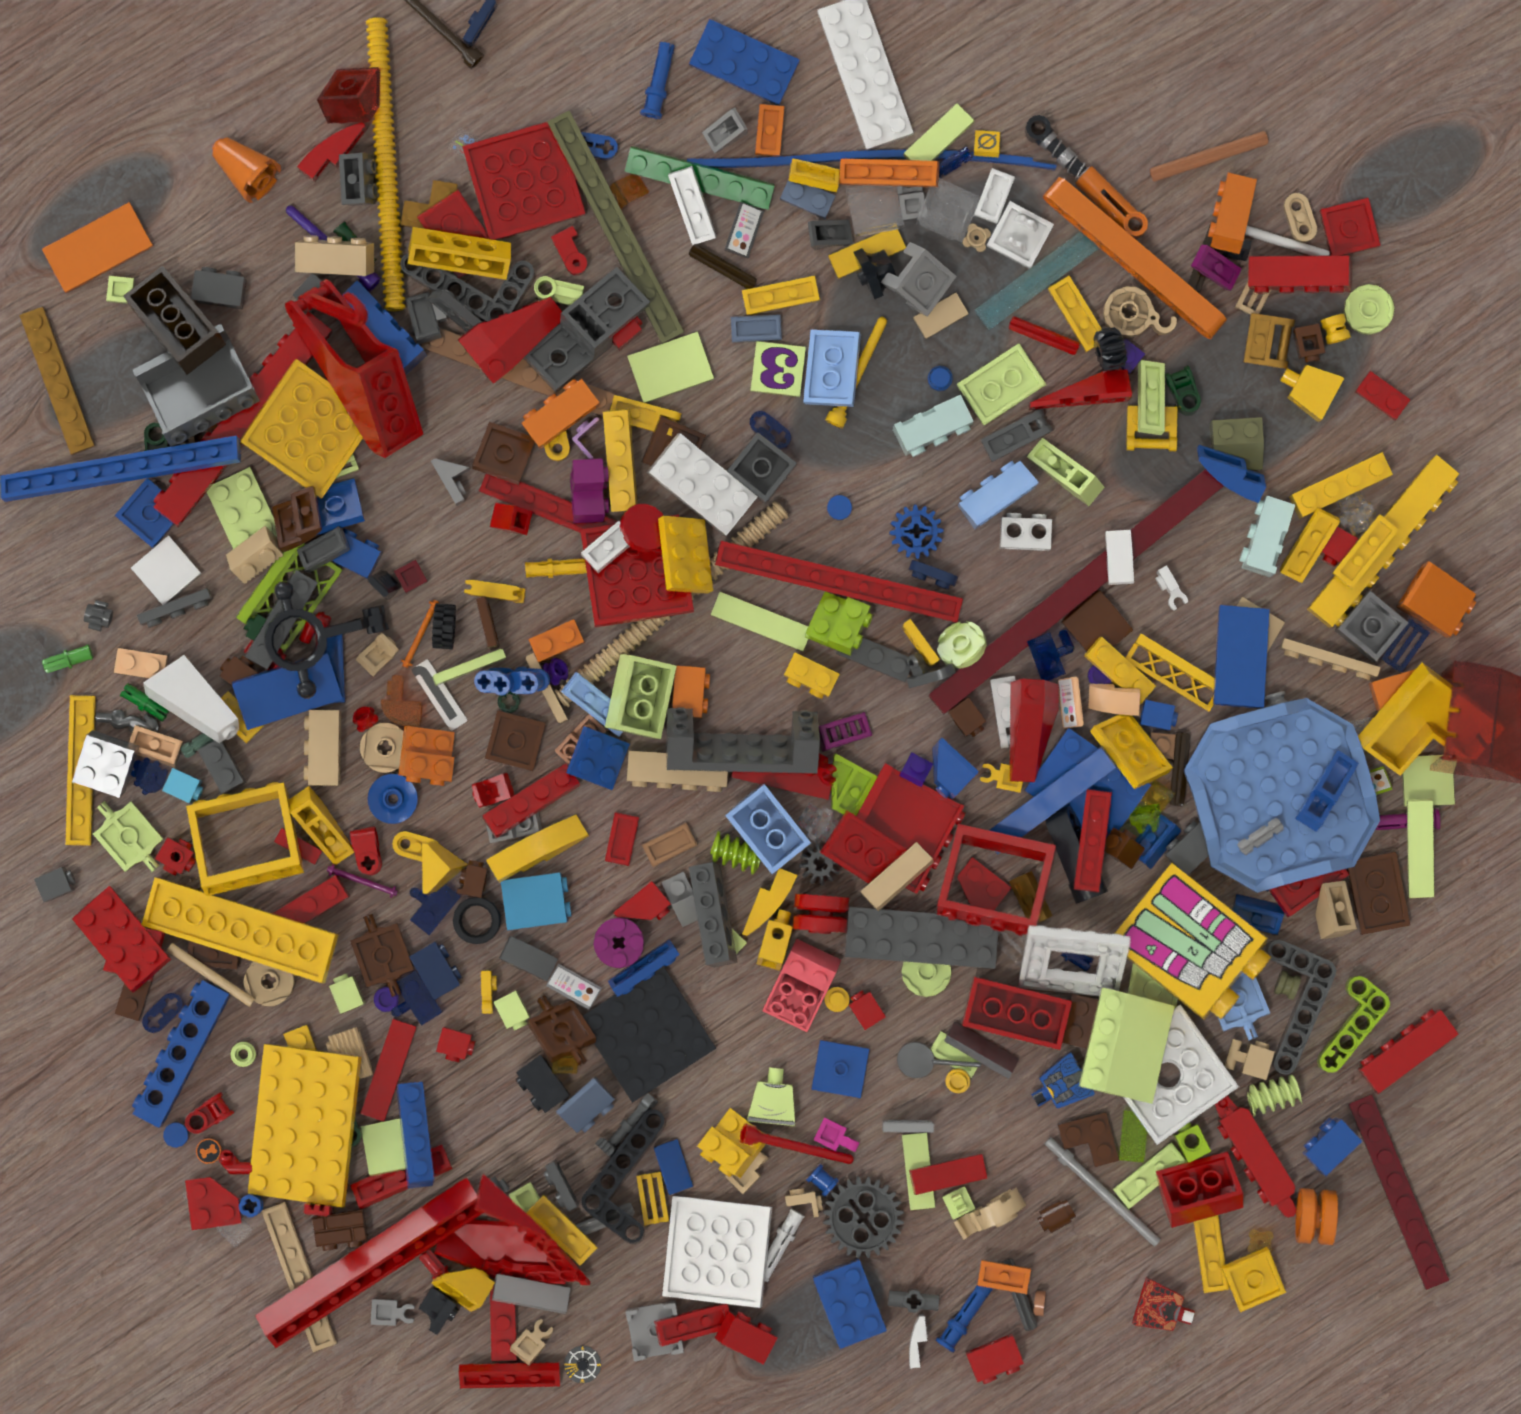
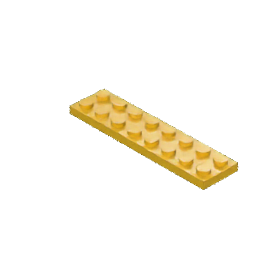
M159 877L154 878L142 921L145 927L319 983L326 982L339 935L216 895L206 896L203 891Z

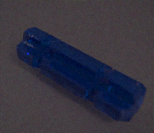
M964 147L958 151V154L954 153L940 162L939 179L942 178L943 174L946 176L962 166L961 163H967L972 160L973 155L969 148Z

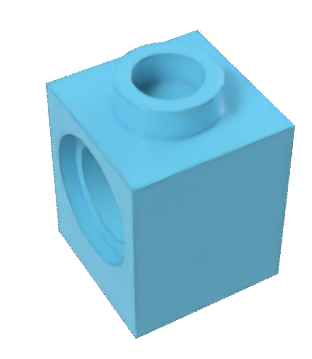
M172 768L162 791L192 804L194 800H199L204 787H201L203 781Z

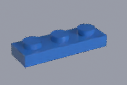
M669 939L611 978L608 983L617 997L621 994H627L642 980L650 979L655 974V971L663 966L672 964L680 954Z

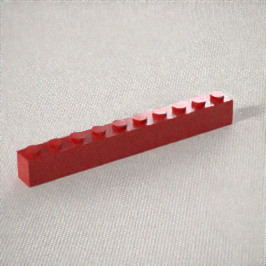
M307 312L306 316L327 341L332 334V329L310 312ZM296 327L290 335L284 334L277 344L280 348L274 355L270 353L261 364L264 368L259 374L255 372L249 378L260 401L253 404L250 408L230 416L227 420L217 423L216 429L212 433L208 431L201 441L237 436L241 439L293 361L297 359L304 365H308L314 356ZM228 465L173 474L169 480L171 483L170 487L166 492L162 489L153 500L156 503L154 509L179 528Z
M466 1177L439 1196L433 1198V1200L413 1211L410 1215L393 1224L387 1230L370 1239L364 1245L350 1252L341 1260L256 1314L255 1317L272 1345L278 1348L483 1214L475 1210L478 1193Z

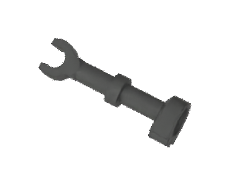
M647 1093L627 1120L623 1119L620 1123V1128L609 1140L600 1138L595 1144L611 1158L617 1151L615 1147L628 1132L630 1133L633 1130L634 1126L647 1111L652 1110L657 1105L658 1101Z

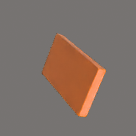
M129 202L42 248V251L64 292L68 293L154 246Z

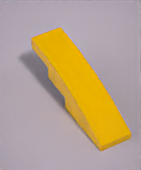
M574 815L526 837L488 858L486 861L498 882L501 883L521 870L524 872L543 860L547 862L589 837L578 816Z

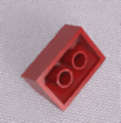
M1228 1151L1156 1171L1163 1205L1171 1228L1243 1208V1192Z

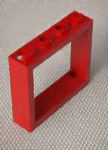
M958 824L937 904V915L948 917V920L951 921L955 919L963 920L972 926H979L981 924L990 926L995 931L1002 932L1008 930L1015 932L1019 936L1027 935L1029 926H1038L1055 859L1056 845ZM962 844L1044 862L1030 919L948 901Z

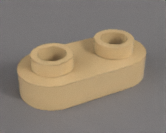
M1291 194L1285 200L1283 209L1292 236L1299 242H1309L1317 233V225L1309 201L1303 194ZM1292 203H1298L1300 210L1294 211L1291 207ZM1305 226L1308 229V233L1305 235L1301 234L1299 228Z

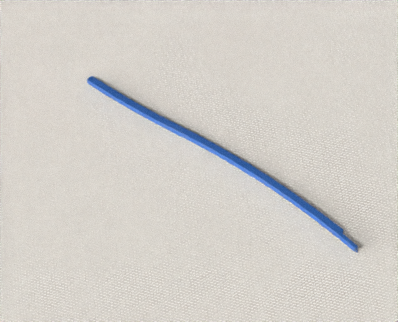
M906 150L847 151L765 158H687V161L712 168L770 167L790 165L792 158L811 163L841 161V159H906L904 157ZM945 150L936 158L1056 170V165L1034 162L1033 158L999 154V158L974 156V152Z

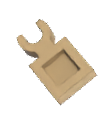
M542 1319L535 1323L533 1333L526 1329L510 1347V1351L528 1365L545 1348L546 1344L542 1340L550 1338L553 1333L552 1327L547 1332L540 1331L539 1328L543 1324Z

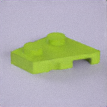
M834 753L832 765L837 768V771L832 773V777L836 778V781L832 783L831 808L843 815L847 810L857 816L878 776Z

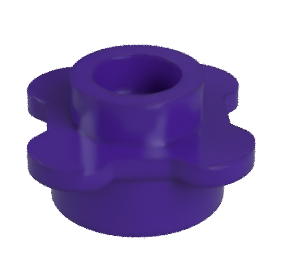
M553 658L551 663H545L542 666V669L549 675L550 683L554 686L558 685L560 680L568 678V666L558 658Z

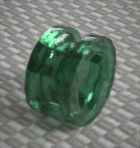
M509 691L505 695H499L497 703L502 711L512 713L519 708L520 698L517 694ZM506 695H512V699L516 701L515 706L511 705L510 709H506V705L502 703L503 697L507 698Z

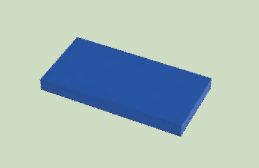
M1219 606L1213 705L1264 708L1270 609Z
M324 652L323 657L314 666L307 669L309 679L316 685V693L309 699L301 698L297 693V685L300 682L298 672L289 671L281 667L231 682L247 730L342 700L343 698L328 652Z

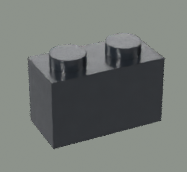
M542 1054L516 1072L519 1077L515 1080L523 1091L528 1089L533 1097L530 1101L538 1112L543 1110L546 1113L570 1096V1093Z

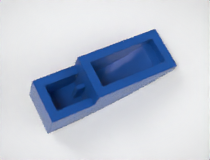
M1198 445L1199 461L1218 482L1236 494L1259 503L1266 489L1263 474L1247 470L1246 462L1243 458Z
M1337 750L1295 819L1317 832L1338 801L1359 763Z

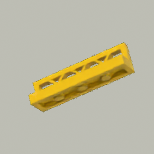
M1139 634L1125 658L1140 671L1207 712H1210L1213 707L1214 694L1209 703L1205 704L1198 699L1196 689L1206 687L1214 692L1215 678L1145 635ZM1138 646L1147 651L1149 662L1140 664L1131 659ZM1152 655L1156 656L1159 659L1153 660ZM1164 661L1169 665L1171 674L1159 676L1156 674L1154 663ZM1150 664L1152 671L1146 668L1145 665ZM1173 667L1180 672L1174 674ZM1185 674L1190 677L1192 688L1182 690L1177 687L1175 676ZM1172 677L1173 684L1166 680V678ZM1194 680L1201 685L1195 687ZM1193 690L1194 696L1187 693V691Z

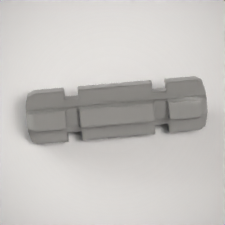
M1274 818L1268 822L1267 827L1265 825L1250 834L1248 836L1249 839L1246 840L1244 838L1238 842V848L1244 855H1248L1254 851V847L1258 848L1273 838V834L1277 835L1284 830L1283 824L1279 819Z

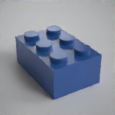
M859 1258L813 1275L814 1283L840 1349L887 1331Z

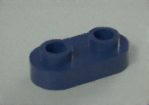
M915 560L911 561L908 569L912 571V577L923 581L926 578L936 580V586L948 590L950 586L955 587L958 580L956 575Z

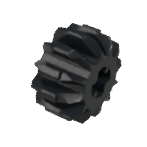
M1115 327L1104 328L1096 332L1093 340L1095 354L1100 366L1105 371L1116 370L1119 367L1125 366L1127 351L1121 332Z

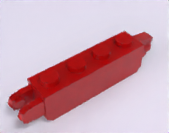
M1225 1096L1214 1104L1219 1115L1217 1120L1220 1123L1217 1129L1224 1140L1230 1139L1233 1147L1230 1148L1237 1161L1242 1159L1247 1168L1243 1171L1251 1183L1253 1181L1257 1183L1260 1189L1256 1192L1264 1204L1268 1202L1272 1207L1276 1205L1281 1214L1287 1218L1294 1217L1297 1209L1290 1196L1294 1194L1296 1186L1249 1110L1237 1107L1228 1096Z

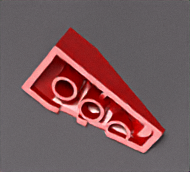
M547 297L526 305L517 311L502 314L496 319L476 324L461 336L458 341L485 376L494 384L513 369L560 323L562 311L551 297Z
M1121 367L1116 370L1102 371L1030 402L1029 410L1128 402L1132 397L1128 369L1121 370Z
M1019 679L1011 682V782L1034 783L1059 710V684L1037 679Z

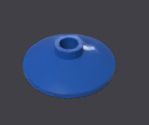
M398 774L384 775L378 778L369 789V809L382 822L388 824L401 823L407 820L417 807V791L412 782H407L404 776H398ZM392 794L398 797V801L395 804L389 802V797Z

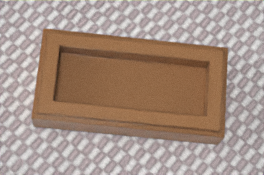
M687 823L642 844L652 867L697 846Z

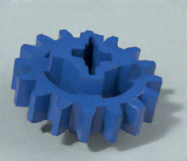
M917 505L913 506V511H909L907 507H904V515L900 513L895 515L898 522L891 521L890 525L895 527V530L890 531L889 535L896 537L891 543L892 545L899 544L898 553L903 550L907 551L906 558H909L911 553L915 554L916 559H919L920 553L928 557L929 549L937 550L934 543L942 542V539L937 537V534L943 533V529L937 528V525L941 523V519L934 520L933 517L936 512L926 513V506L921 511L918 510ZM920 516L926 518L931 526H925L921 522ZM911 517V523L907 527L900 528L902 522ZM914 526H918L919 530L928 531L921 533L919 538H915L914 534L905 533L913 530ZM933 536L929 544L922 547V540L925 537ZM901 538H907L912 542V548L904 544Z

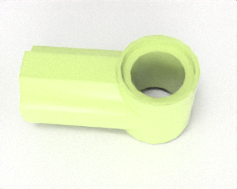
M548 276L538 278L534 284L536 296L540 300L551 297L554 302L571 305L584 294L585 288L582 285L554 280ZM543 283H549L553 286L550 294L543 295L539 292V287Z

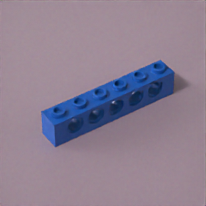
M202 980L201 984L197 982L190 993V996L193 997L190 1005L185 1004L178 1017L182 1020L178 1028L173 1027L167 1037L170 1043L166 1051L162 1049L155 1061L158 1066L155 1072H149L143 1084L147 1086L143 1095L138 1094L132 1105L135 1108L133 1115L158 1128L164 1125L231 994L207 980ZM200 1001H206L209 1004L210 1009L206 1015H201L197 1011V1005ZM189 1023L195 1024L198 1028V1033L195 1037H189L186 1034L185 1029ZM178 1045L186 1049V1056L182 1060L177 1059L174 1055V1049ZM165 1068H171L174 1071L175 1077L171 1082L165 1081L162 1077V1072ZM154 1090L160 1091L163 1095V1100L160 1104H155L151 1100V1093Z

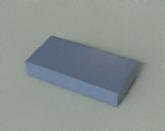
M781 316L731 317L732 343L782 340Z

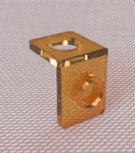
M636 174L624 177L609 186L612 193L618 199L620 209L649 193L639 175Z

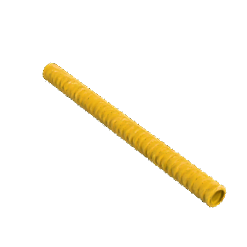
M370 18L365 22L368 25L366 32L369 33L366 37L369 41L367 48L370 49L367 52L368 56H370L368 63L371 64L368 67L371 72L369 79H372L369 85L372 87L370 94L373 95L370 98L371 102H373L371 109L374 110L371 116L374 118L372 125H375L372 132L375 133L373 140L376 141L373 147L376 148L374 156H377L375 159L377 164L376 171L378 172L375 175V178L378 179L376 186L379 187L377 190L379 195L377 202H380L377 209L380 210L378 217L381 218L378 224L381 225L379 233L382 236L379 237V240L382 241L380 248L383 249L380 252V255L383 256L381 263L384 265L381 267V270L384 272L382 279L385 280L382 283V286L385 287L383 294L386 296L383 298V301L386 302L384 306L386 311H402L406 308V305L403 304V301L406 299L403 296L405 289H402V286L405 283L402 281L404 274L401 273L402 258H400V255L403 254L402 250H400L402 243L399 242L402 236L399 235L401 227H398V224L401 223L398 219L400 212L397 211L400 205L397 204L399 197L396 196L399 190L396 188L398 181H395L398 174L395 173L397 166L394 165L397 162V159L394 158L396 150H393L396 146L395 142H393L395 135L392 134L395 131V128L392 127L394 120L391 119L394 113L391 111L393 104H390L393 97L390 96L392 89L389 88L392 82L389 81L391 73L388 71L391 70V67L388 65L390 58L387 57L390 54V51L387 50L389 43L386 41L389 39V36L386 34L388 27L385 26L388 24V20L385 18Z

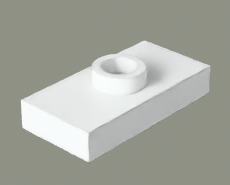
M992 168L974 216L997 224L1015 177Z

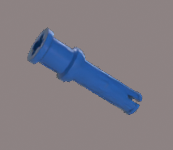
M659 43L651 84L645 90L647 97L644 109L640 111V114L645 117L662 119L660 112L663 99L667 97L665 86L675 49L673 44L670 46V43Z
M976 1286L954 1319L948 1320L947 1328L935 1341L954 1353V1347L962 1335L968 1333L967 1326L993 1288Z

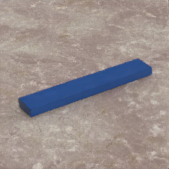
M1103 747L1099 748L989 829V831L1020 838L1114 770L1117 765Z

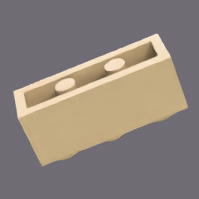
M305 235L302 240L295 242V272L357 276L370 275L374 273V243L366 242L365 238H351V241H342V237L333 236L327 237V240H319L316 235Z
M309 710V716H305L304 719L305 731H309V741H304V755H308V765H304V780H308L309 786H340L341 711Z

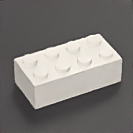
M677 434L646 472L701 518L705 519L717 531L726 536L757 498L753 492L682 434Z

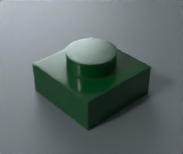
M258 614L254 618L250 616L243 627L246 630L245 636L254 641L267 619Z

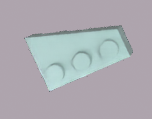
M959 395L934 406L926 412H920L903 423L900 421L894 424L893 431L905 456L911 454L912 457H915L925 452L924 447L932 443L936 447L948 441L947 436L955 432L959 436L971 430L969 425H972L974 421L962 396Z

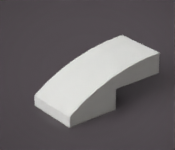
M1131 530L1106 531L1109 585L1134 584Z
M924 1314L918 1315L912 1329L909 1345L910 1368L920 1367L918 1342L927 1341Z

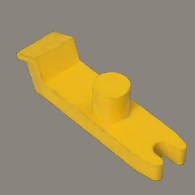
M478 580L465 581L466 585H471L472 587L469 590L465 589V594L507 600L514 603H524L525 588Z

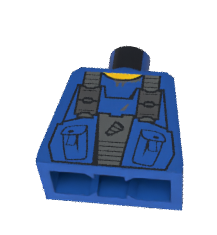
M1071 1052L1065 1054L1038 1077L1043 1087L1031 1094L1038 1107L1052 1100L1054 1106L1058 1109L1095 1094L1091 1089L1079 1087L1082 1070Z

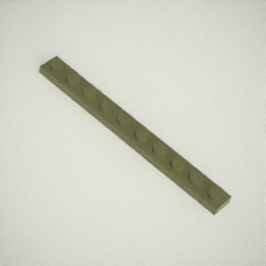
M570 110L547 121L627 278L650 301V306L644 311L661 344L684 333Z

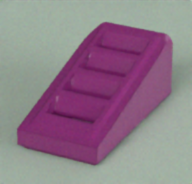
M865 712L819 726L822 752L873 736ZM856 720H858L862 732L859 735L854 723ZM847 723L849 725L852 737L848 736L845 727V724ZM835 727L839 728L842 740L838 739ZM826 730H829L832 743L829 742Z

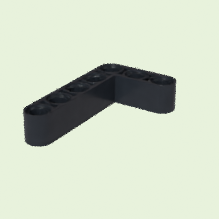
M649 1110L642 1116L581 1199L582 1207L587 1213L631 1245H636L643 1241L645 1237L644 1227L610 1200L664 1130L666 1121L663 1114L658 1110ZM653 1115L660 1117V1125L657 1128L648 1127L647 1120ZM638 1135L646 1139L645 1145L639 1149L632 1146L633 1138ZM620 1156H628L630 1158V1165L625 1169L617 1166V1160ZM606 1176H613L615 1178V1185L610 1189L602 1187V1180ZM591 1196H597L600 1199V1204L595 1209L587 1207V1200ZM611 1211H617L620 1214V1220L616 1224H609L606 1220L607 1214ZM631 1226H637L640 1229V1235L636 1239H629L626 1235L627 1229Z

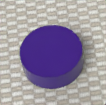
M1094 665L1089 669L1087 678L1090 684L1111 683V680Z
M389 987L380 988L374 995V1004L380 1011L390 1012L398 1006L399 995L396 993L395 997H391Z

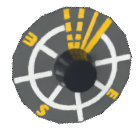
M575 1347L565 1357V1372L575 1382L582 1384L591 1382L600 1373V1357L591 1347Z

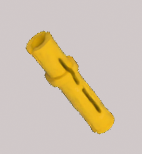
M550 558L547 561L525 562L526 578L540 576L553 578V576L587 573L585 559L583 558L552 560Z

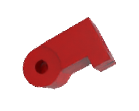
M571 226L551 236V240L567 271L574 276H579L585 273L588 264L586 257L578 252L573 242V239L577 238L578 235L574 227Z

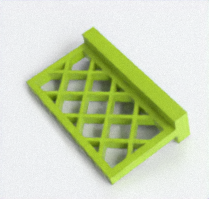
M306 544L284 552L282 557L275 560V563L272 564L236 615L237 619L246 624L250 616L254 618L257 613L268 612L269 614L271 608L268 597L271 593H274L275 585L283 581L282 577L286 572L294 571V569L297 571L304 569V567H298L297 556L299 554L297 549ZM295 562L296 568L289 569L292 563ZM332 562L323 565H327L335 571L329 580L319 581L317 569L314 570L315 579L318 582V596L315 600L306 602L305 605L312 604L308 612H314L342 572V569ZM327 583L321 591L320 584ZM266 602L267 609L260 610L263 604ZM305 620L295 621L293 625H298L293 632L292 628L290 629L289 638L280 647L286 652L306 623Z

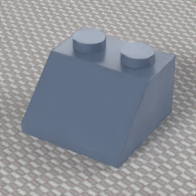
M595 1076L556 1112L576 1133L581 1129L585 1133L595 1124L593 1118L599 1113L604 1116L614 1107L611 1102L615 1098Z

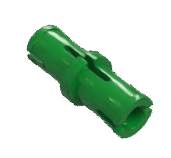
M130 683L125 685L123 688L125 690L121 692L120 697L137 705L138 710L142 712L145 710L162 722L166 719L167 715L165 714H169V710L150 699L145 693L130 685Z

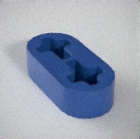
M581 132L586 139V143L593 144V147H589L594 158L610 160L617 155L618 145L612 137ZM606 142H610V146L614 149L613 151L610 150L608 154H604L603 149L596 148V145L604 146Z

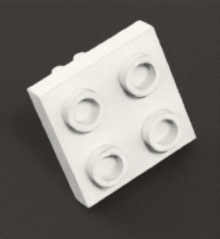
M1010 201L987 243V247L1031 269L1054 224Z

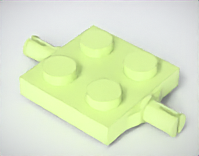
M105 801L102 802L97 809L105 816L106 820L93 833L96 839L125 872L136 863L142 861L151 872L155 871V868H158L160 865L150 854L164 838L132 801L121 810L115 812Z

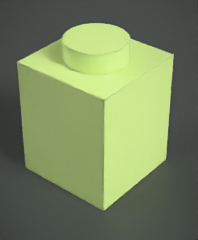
M346 973L333 979L335 984L329 987L340 1014L366 1004L355 976L348 978Z
M517 990L494 1001L507 1029L513 1027L515 1031L527 1025L525 1019L529 1018L530 1015Z

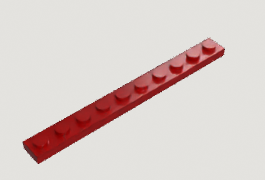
M720 541L715 561L717 566L956 623L958 622L963 598L725 541Z

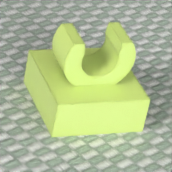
M965 1186L942 1196L953 1220L975 1210V1206Z

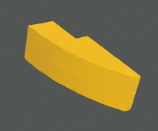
M779 868L770 891L760 887L742 933L743 935L747 936L755 931L774 914L790 892L797 878L796 874Z

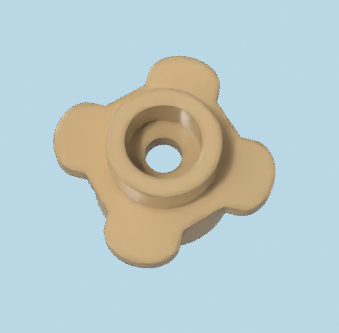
M970 224L967 227V236L963 238L962 243L965 247H973L978 252H983L986 249V240L991 236L990 230L977 227L976 224Z

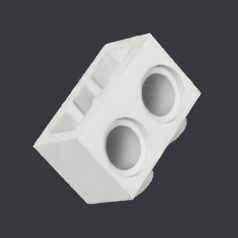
M1007 513V517L1001 518L1000 549L1050 551L1052 519H1046L1047 515L1032 514L1031 518H1022L1020 513ZM1014 524L1020 528V535L1018 537L1012 538L1007 534V527ZM1034 526L1044 528L1045 536L1043 538L1037 539L1032 535L1031 531Z

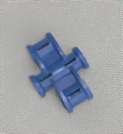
M525 666L518 667L515 670L494 667L478 672L474 683L477 690L483 693H495L500 696L507 694L509 691L515 694H533L536 691H543L548 688L550 678L543 669Z

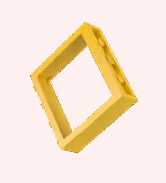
M272 782L267 784L266 787L258 789L247 788L242 790L241 793L233 795L222 794L217 799L208 801L198 800L193 802L192 805L186 806L201 887L206 896L304 873L294 819L289 808V794L284 782ZM279 799L291 857L209 876L198 818Z

